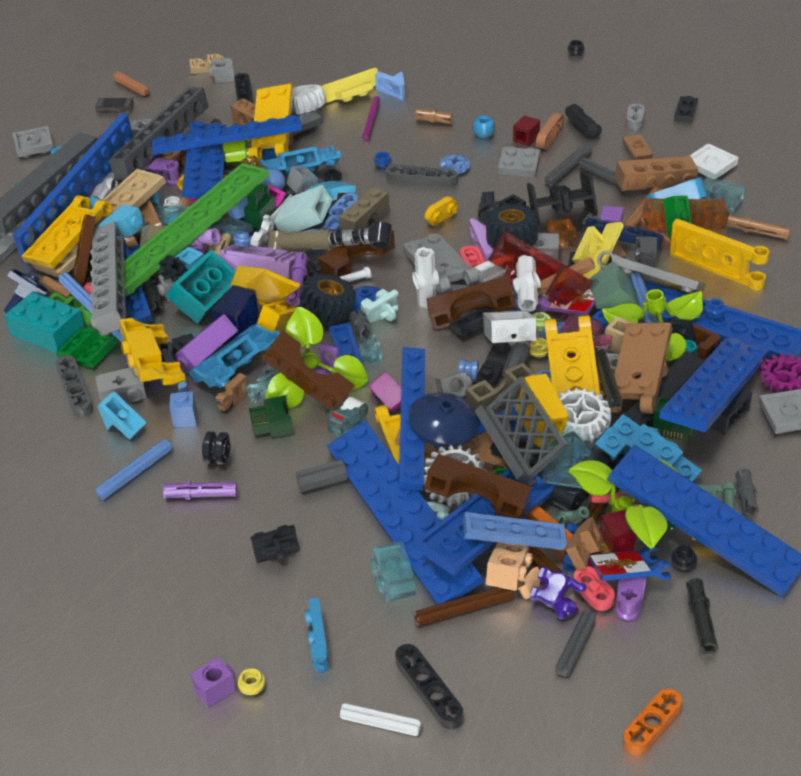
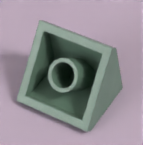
M613 261L589 278V286L595 300L596 309L612 308L626 303H633L639 306L631 277Z

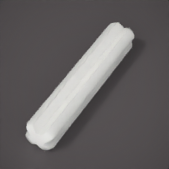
M343 703L340 710V718L413 736H418L421 730V720L349 703Z

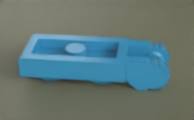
M319 598L308 599L310 610H305L307 626L312 625L313 631H308L314 670L323 673L329 668L321 608Z

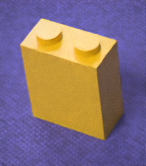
M547 374L525 377L524 379L563 435L569 415ZM523 387L521 388L518 399H522L524 392ZM516 404L515 407L518 415L521 404ZM527 404L525 416H533L534 404ZM524 420L523 425L526 431L530 432L532 421ZM538 421L536 433H544L545 421ZM535 437L534 443L539 448H541L543 438ZM549 438L547 449L555 448L559 444L556 438Z

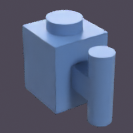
M180 382L178 384L179 393L170 394V413L174 429L197 427V407L194 392H188L187 383Z

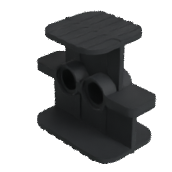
M580 171L581 189L570 191V188H567L566 185H552V188H549L550 196L537 199L534 186L531 183H527L530 208L538 216V225H540L538 207L552 205V209H555L557 212L564 211L567 213L573 209L572 202L584 200L586 210L593 215H597L596 195L591 175L585 171Z

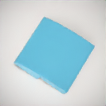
M327 181L313 185L305 190L323 185L331 198L337 200L338 192L356 193V186L343 181Z

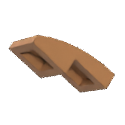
M593 517L588 518L582 523L566 547V551L576 570L586 568L590 554L600 551L603 536Z

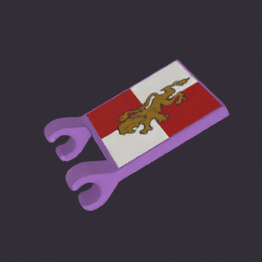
M564 283L556 287L559 291L551 302L538 297V305L540 306H537L535 311H553L585 316L589 314L595 305V300L590 286Z

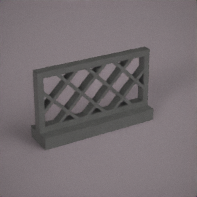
M521 376L487 407L481 405L475 410V413L515 478L528 486L533 485L537 481L534 476L569 447L526 380ZM523 387L522 399H514L516 391ZM503 403L506 404L505 414L498 415L496 409ZM513 404H521L519 415H511ZM527 404H534L533 416H525ZM510 420H517L515 432L508 431ZM524 420L532 421L530 432H522ZM538 421L546 422L544 433H536ZM520 437H528L526 449L518 447ZM535 437L543 438L541 450L532 449ZM549 438H556L559 442L553 450H547ZM531 454H539L538 463L531 467L529 464Z

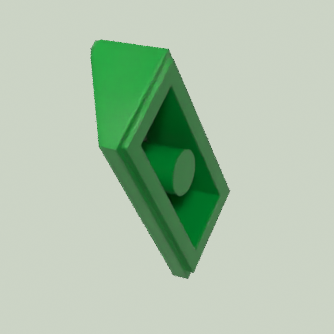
M688 195L671 196L663 199L668 237L670 239L672 224L676 219L692 224Z

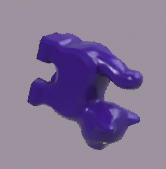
M541 567L538 578L540 579V585L546 584L544 589L534 586L530 599L534 602L540 601L546 606L553 608L556 612V617L561 620L573 616L575 611H579L576 602L563 597L569 587L578 592H583L587 589L586 584L579 583L562 572H553L550 569Z

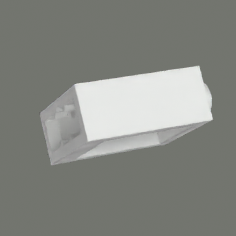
M524 310L483 313L484 335L492 343L536 340V318L529 312ZM516 334V337L512 338L511 335Z

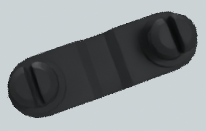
M577 104L566 107V116L574 123L578 130L590 138L601 134V126L596 124L590 116L586 115L581 107Z
M508 342L495 343L492 346L485 363L477 374L479 382L486 380L492 386L498 375L502 373L511 349V345Z

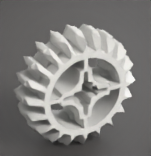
M316 84L293 87L291 115L305 114L306 112L321 108L326 101L323 88Z
M575 387L574 391L566 389L565 393L558 392V396L569 415L562 435L565 441L571 440L572 445L575 442H580L583 445L585 441L592 444L594 439L598 440L611 424V411L608 401H605L602 395L596 396L595 390L587 392L586 387L583 391Z
M461 444L457 450L452 445L448 447V451L442 446L439 448L438 452L441 455L481 469L484 468V461H478V453L470 455V448L466 452L462 451ZM434 451L431 453V459L427 458L425 461L427 467H424V484H426L428 470L438 455ZM432 492L430 498L433 500L438 497V503L443 504V502H447V506L450 509L452 504H456L458 508L462 505V502L465 503L475 494L463 492L447 498Z

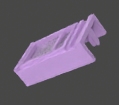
M233 244L222 249L219 257L235 271L238 265L264 268L290 279L291 268L295 261V252L289 253L286 250L256 247L253 245L241 247Z

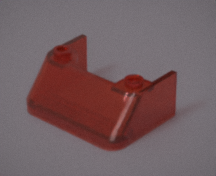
M504 231L488 259L491 263L506 270V276L509 275L511 279L517 278L516 263L518 258L523 255L532 256L536 262V273L540 281L556 274L545 295L550 297L549 302L558 307L561 304L568 305L589 290L593 284L592 280Z

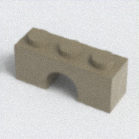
M375 187L369 189L339 216L340 232L348 229H354L355 231H359V229L364 230L368 228L369 218L380 221L390 212L389 192Z
M521 363L504 371V380L496 389L486 380L466 388V400L476 409L481 405L487 407L520 376L525 378L536 374L524 363ZM522 387L516 391L514 399H518ZM506 404L500 405L496 412L505 410Z

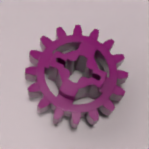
M781 353L780 357L772 355L771 360L765 359L760 372V381H764L763 386H770L771 393L775 390L779 393L801 389V377L798 379L801 376V357L795 359L793 354L785 357L784 353Z

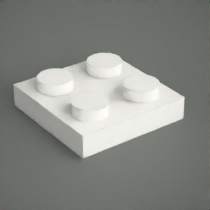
M709 143L690 155L698 167V172L713 180L736 166L739 161V157Z

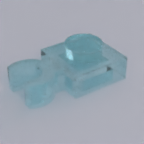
M373 335L371 340H364L360 337L359 353L362 362L374 363L378 360H383L381 343L377 342L376 336Z
M278 370L258 378V384H251L244 388L251 403L259 401L263 395L266 396L269 382L273 376L279 373Z

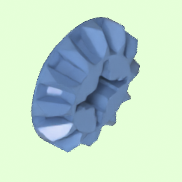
M458 153L456 155L450 154V156H444V159L440 160V167L453 169L460 174L470 168V159L466 158L465 155L460 156Z

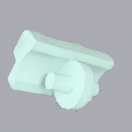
M382 289L377 292L376 301L373 302L366 298L361 302V311L366 315L370 325L379 319L383 320L385 318L388 321L396 319L395 312L398 311L397 296H399V293L395 289L391 292Z

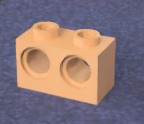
M497 542L487 564L486 585L517 591L520 582H524L527 568H531L533 554L529 553V546Z

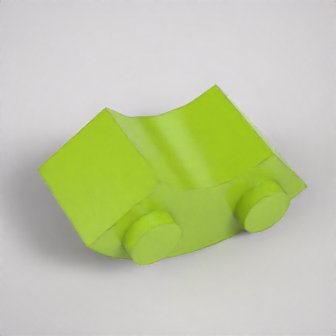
M251 139L223 143V151H225L224 163L226 166L241 165L242 163L248 164V159H250L248 154L250 147H248V144H251Z

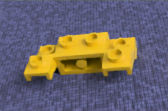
M134 318L119 320L120 332L124 339L121 342L123 354H127L128 367L133 368L135 376L139 377L140 382L161 379L163 385L185 382V374L181 371L180 362H162L158 344L168 343V335L164 332L163 324H144Z

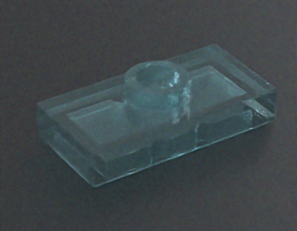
M225 215L211 225V228H216L230 235H237V232L240 231L249 233L253 231L250 223Z

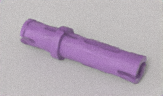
M303 252L295 254L294 265L290 272L292 275L291 280L300 283V287L289 294L287 298L289 305H291L292 299L294 300L293 306L300 305L303 281L307 275L306 264L308 256L304 253L303 259H301Z
M186 481L185 483L175 484L164 483L163 495L165 499L185 498L186 500H191L192 497H237V482L192 483L191 481Z

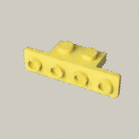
M372 68L322 85L321 87L326 96L325 103L334 100L346 102L352 100V96L358 95L360 97L367 95L368 91L376 86L375 74L378 73V69Z
M622 222L606 224L602 235L594 226L587 227L572 260L576 264L591 257L595 263V268L583 274L578 285L589 286V278L603 269L598 264V255L603 251L613 252L614 246L624 227ZM605 254L602 258V263L605 266L610 254Z

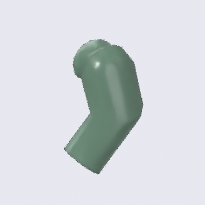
M581 506L575 511H559L554 519L558 523L564 524V527L568 524L577 525L589 516V510L585 506Z

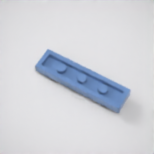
M465 512L463 516L464 538L557 550H564L567 545L564 524Z

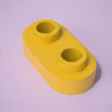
M447 196L431 205L425 213V221L436 226L451 217L458 210L457 200Z

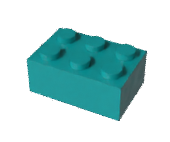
M210 250L172 285L166 297L195 323L199 324L233 291L229 288L236 271L214 251Z
M34 292L27 295L4 315L11 336L55 353L80 328H85L80 309Z

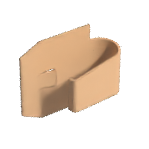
M538 567L532 568L525 576L524 582L521 581L518 586L524 599L530 598L534 586L541 589L545 586L540 585V579L538 578L540 570Z

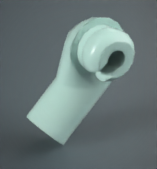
M427 502L440 521L449 515L450 509L448 506L437 502Z

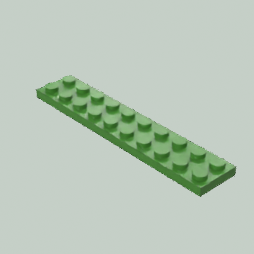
M242 163L124 261L125 297L134 293L137 287L148 281L150 276L157 270H160V265L158 264L160 261L164 260L168 255L174 258L187 245L192 244L194 239L201 233L208 230V227L214 222L220 220L227 211L233 209L240 200L247 197L257 185L263 184L264 180L270 176L267 169Z

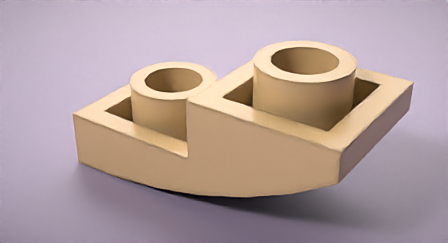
M207 54L206 60L199 58L189 59L190 73H208L209 67H212L211 60L224 59V56Z

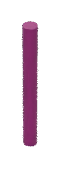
M378 96L373 98L362 135L364 141L369 140L380 102Z

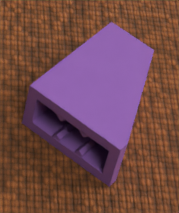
M223 314L173 355V359L175 362H180V368L187 373L238 330L227 316Z

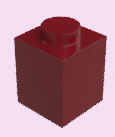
M524 115L513 125V142L530 146L540 132V120Z
M625 510L601 516L599 530L610 553L626 552L635 547L637 535L626 521Z

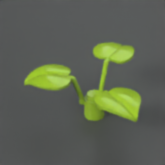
M653 289L646 293V302H643V309L637 304L626 303L612 308H603L602 311L608 324L617 316L632 323H639L638 320L644 318L647 310L651 315L658 316L659 323H663L662 313L665 309L672 318L676 316L679 320H693L698 318L703 311L702 291L681 296L667 304L664 293L659 289ZM678 333L671 335L666 360L678 359L686 351V341Z
M296 307L287 322L285 332L301 343V347L306 345L305 351L301 353L304 363L311 370L319 366L332 372L331 374L335 372L340 373L355 385L351 391L364 386L368 382L369 377L362 363L356 357L351 355L340 356L334 361L333 368L319 362L317 355L310 351V344H317L322 340V324L307 309ZM279 372L269 382L266 399L286 395L288 409L294 408L302 401L304 391Z
M658 459L670 468H672L673 470H675L676 472H678L677 469L674 468L671 464L661 459ZM588 460L577 463L570 468L568 473L588 493L594 496H604L611 490L608 503L612 506L608 514L625 510L626 521L634 533L650 549L655 547L667 530V520L659 510L650 506L643 508L641 504L633 506V503L636 501L633 497L630 499L627 496H621L615 499V485L607 480L612 470L602 462Z

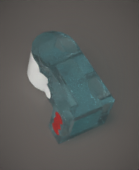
M353 397L347 398L343 406L336 411L331 410L326 414L328 431L340 437L365 419L368 413V405Z

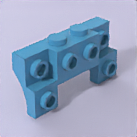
M333 145L317 150L315 146L281 153L275 159L265 161L262 159L259 161L260 168L267 170L277 169L288 178L292 166L308 168L312 173H315L320 165L326 164V167L336 165L341 159L340 150L336 151Z
M259 324L252 325L188 373L195 383L204 381L209 388L214 386L221 388L230 382L229 377L237 372L236 368L251 362V357L259 351H267L280 332L279 330H267Z
M624 414L621 415L612 427H609L594 445V448L601 449L611 457L612 461H615L623 451L624 455H626L635 444L655 458L671 464L677 469L679 474L693 483L698 479L702 469L682 456L683 451L676 443L663 438L653 427H648L645 424L639 426Z

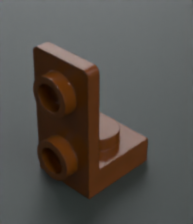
M693 323L698 356L707 359L720 345L721 336Z

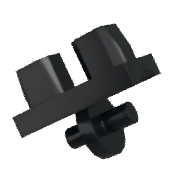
M493 191L482 192L481 202L478 205V216H481L480 219L484 225H486V215L489 214V211L500 207L499 201H495Z
M294 524L279 526L276 530L266 533H255L250 537L256 562L277 556V559H281L283 554L300 549Z

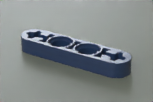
M588 218L585 222L584 231H586L587 227L594 226L602 235L606 224L613 222ZM624 225L618 241L635 244L636 237H657V249L662 247L664 236L657 232Z

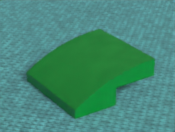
M80 328L56 352V355L59 358L72 356L75 358L78 366L94 368L115 347L118 340L115 335H99L97 329Z

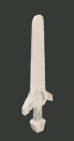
M282 204L271 216L266 214L263 216L261 229L258 233L254 232L250 245L259 247L262 244V240L267 243L268 233L274 228V220Z

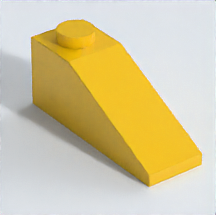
M287 298L265 304L262 307L257 324L267 330H279L281 333L283 330L285 331L287 322L294 313L295 308L299 307V305L293 306V299L291 305H289Z

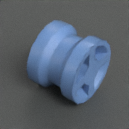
M460 359L459 371L466 372L472 382H477L479 361L467 362L465 359Z

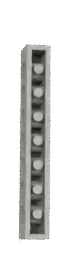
M115 221L94 229L91 243L92 260L90 262L92 271L90 273L92 282L90 284L92 293L90 296L92 305L90 308L92 317H90L94 329H98L102 336L120 329L119 320L126 319L123 235Z

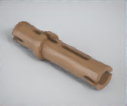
M732 214L729 215L727 227L741 229L745 233L754 232L785 240L789 237L791 227L752 220V217L743 218Z

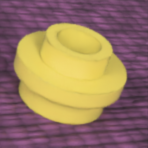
M536 338L535 341H531L529 344L530 355L536 358L548 355L547 340Z
M254 668L244 670L238 679V688L246 695L257 694L265 686L263 674Z

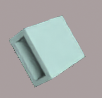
M323 185L284 200L274 223L278 230L286 233L299 232L323 222L333 199Z

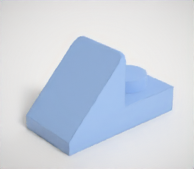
M402 71L393 77L382 72L375 74L376 90L401 100L405 99Z

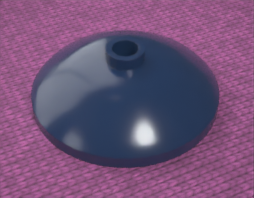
M445 392L431 393L420 397L412 404L409 411V424L413 432L423 441L440 447H449L450 445L457 447L460 444L464 445L470 442L478 433L480 419L475 413V407L470 402L458 395Z

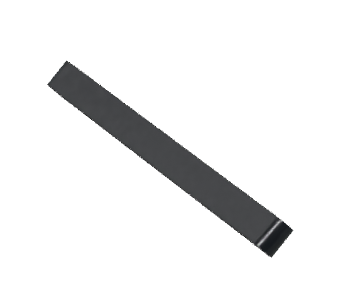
M686 351L668 369V374L662 378L658 397H664L669 401L706 359ZM640 399L624 414L639 426L645 424L648 427H653L654 414L641 413ZM593 446L578 463L588 460L599 461L613 471L625 455L623 451L615 461H612L608 454ZM567 473L553 488L550 494V502L566 511H575L587 500L590 493L585 491L571 474Z

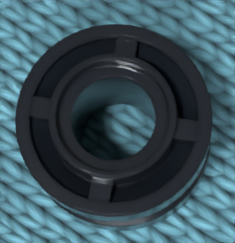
M207 431L202 444L204 463L213 464L216 460L218 465H225L231 450L229 434L227 432H220L217 436L216 432Z

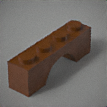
M391 230V245L388 248H375L370 244L363 243L345 246L344 244L336 246L318 257V264L322 269L319 273L337 277L351 273L350 263L354 259L364 255H384L395 248L394 231Z
M509 275L426 299L428 314L434 330L449 327L450 322L458 319L464 312L472 308L488 307L496 312H502L517 307Z
M283 330L269 346L262 359L283 374L289 381L300 387L306 394L321 403L324 408L334 413L355 385L338 372L324 375L311 370L302 360L300 353L301 343Z
M441 454L437 455L429 468L425 484V490L447 498L463 492L478 494L492 504L496 516L518 519L522 518L528 507L532 491L531 486Z

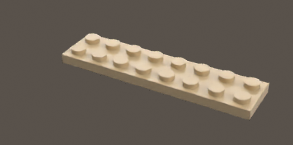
M136 169L103 200L109 201L112 204L111 214L123 204L139 208L155 192L159 191L166 181L164 176ZM102 216L95 224L94 229L107 217ZM78 243L54 269L32 264L34 269L57 278L64 272L69 273L74 268Z

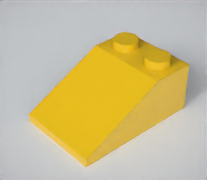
M238 265L229 289L235 291L236 296L246 300L250 297L254 299L253 303L263 306L284 299L300 287V283L264 268Z

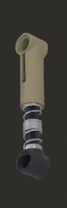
M374 222L371 224V227L364 230L359 229V231H355L354 229H348L337 233L336 231L333 232L332 229L288 233L274 230L268 233L267 248L286 250L289 253L292 251L333 249L335 245L342 246L344 244L345 246L359 245V243L370 244L375 248H388L391 245L392 226L387 222Z

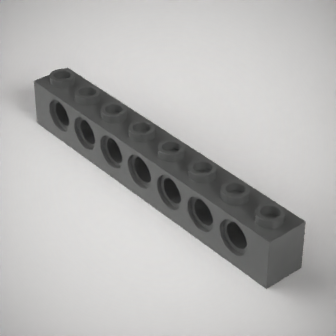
M189 86L108 159L115 179L125 180L136 169L143 170L158 155L153 153L152 140L162 136L166 138L173 137L184 132L190 125V122H194L198 116L203 114L209 107L203 87Z

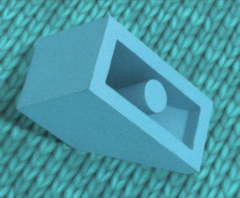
M123 204L96 228L115 221L123 238L134 235L146 222L138 207Z

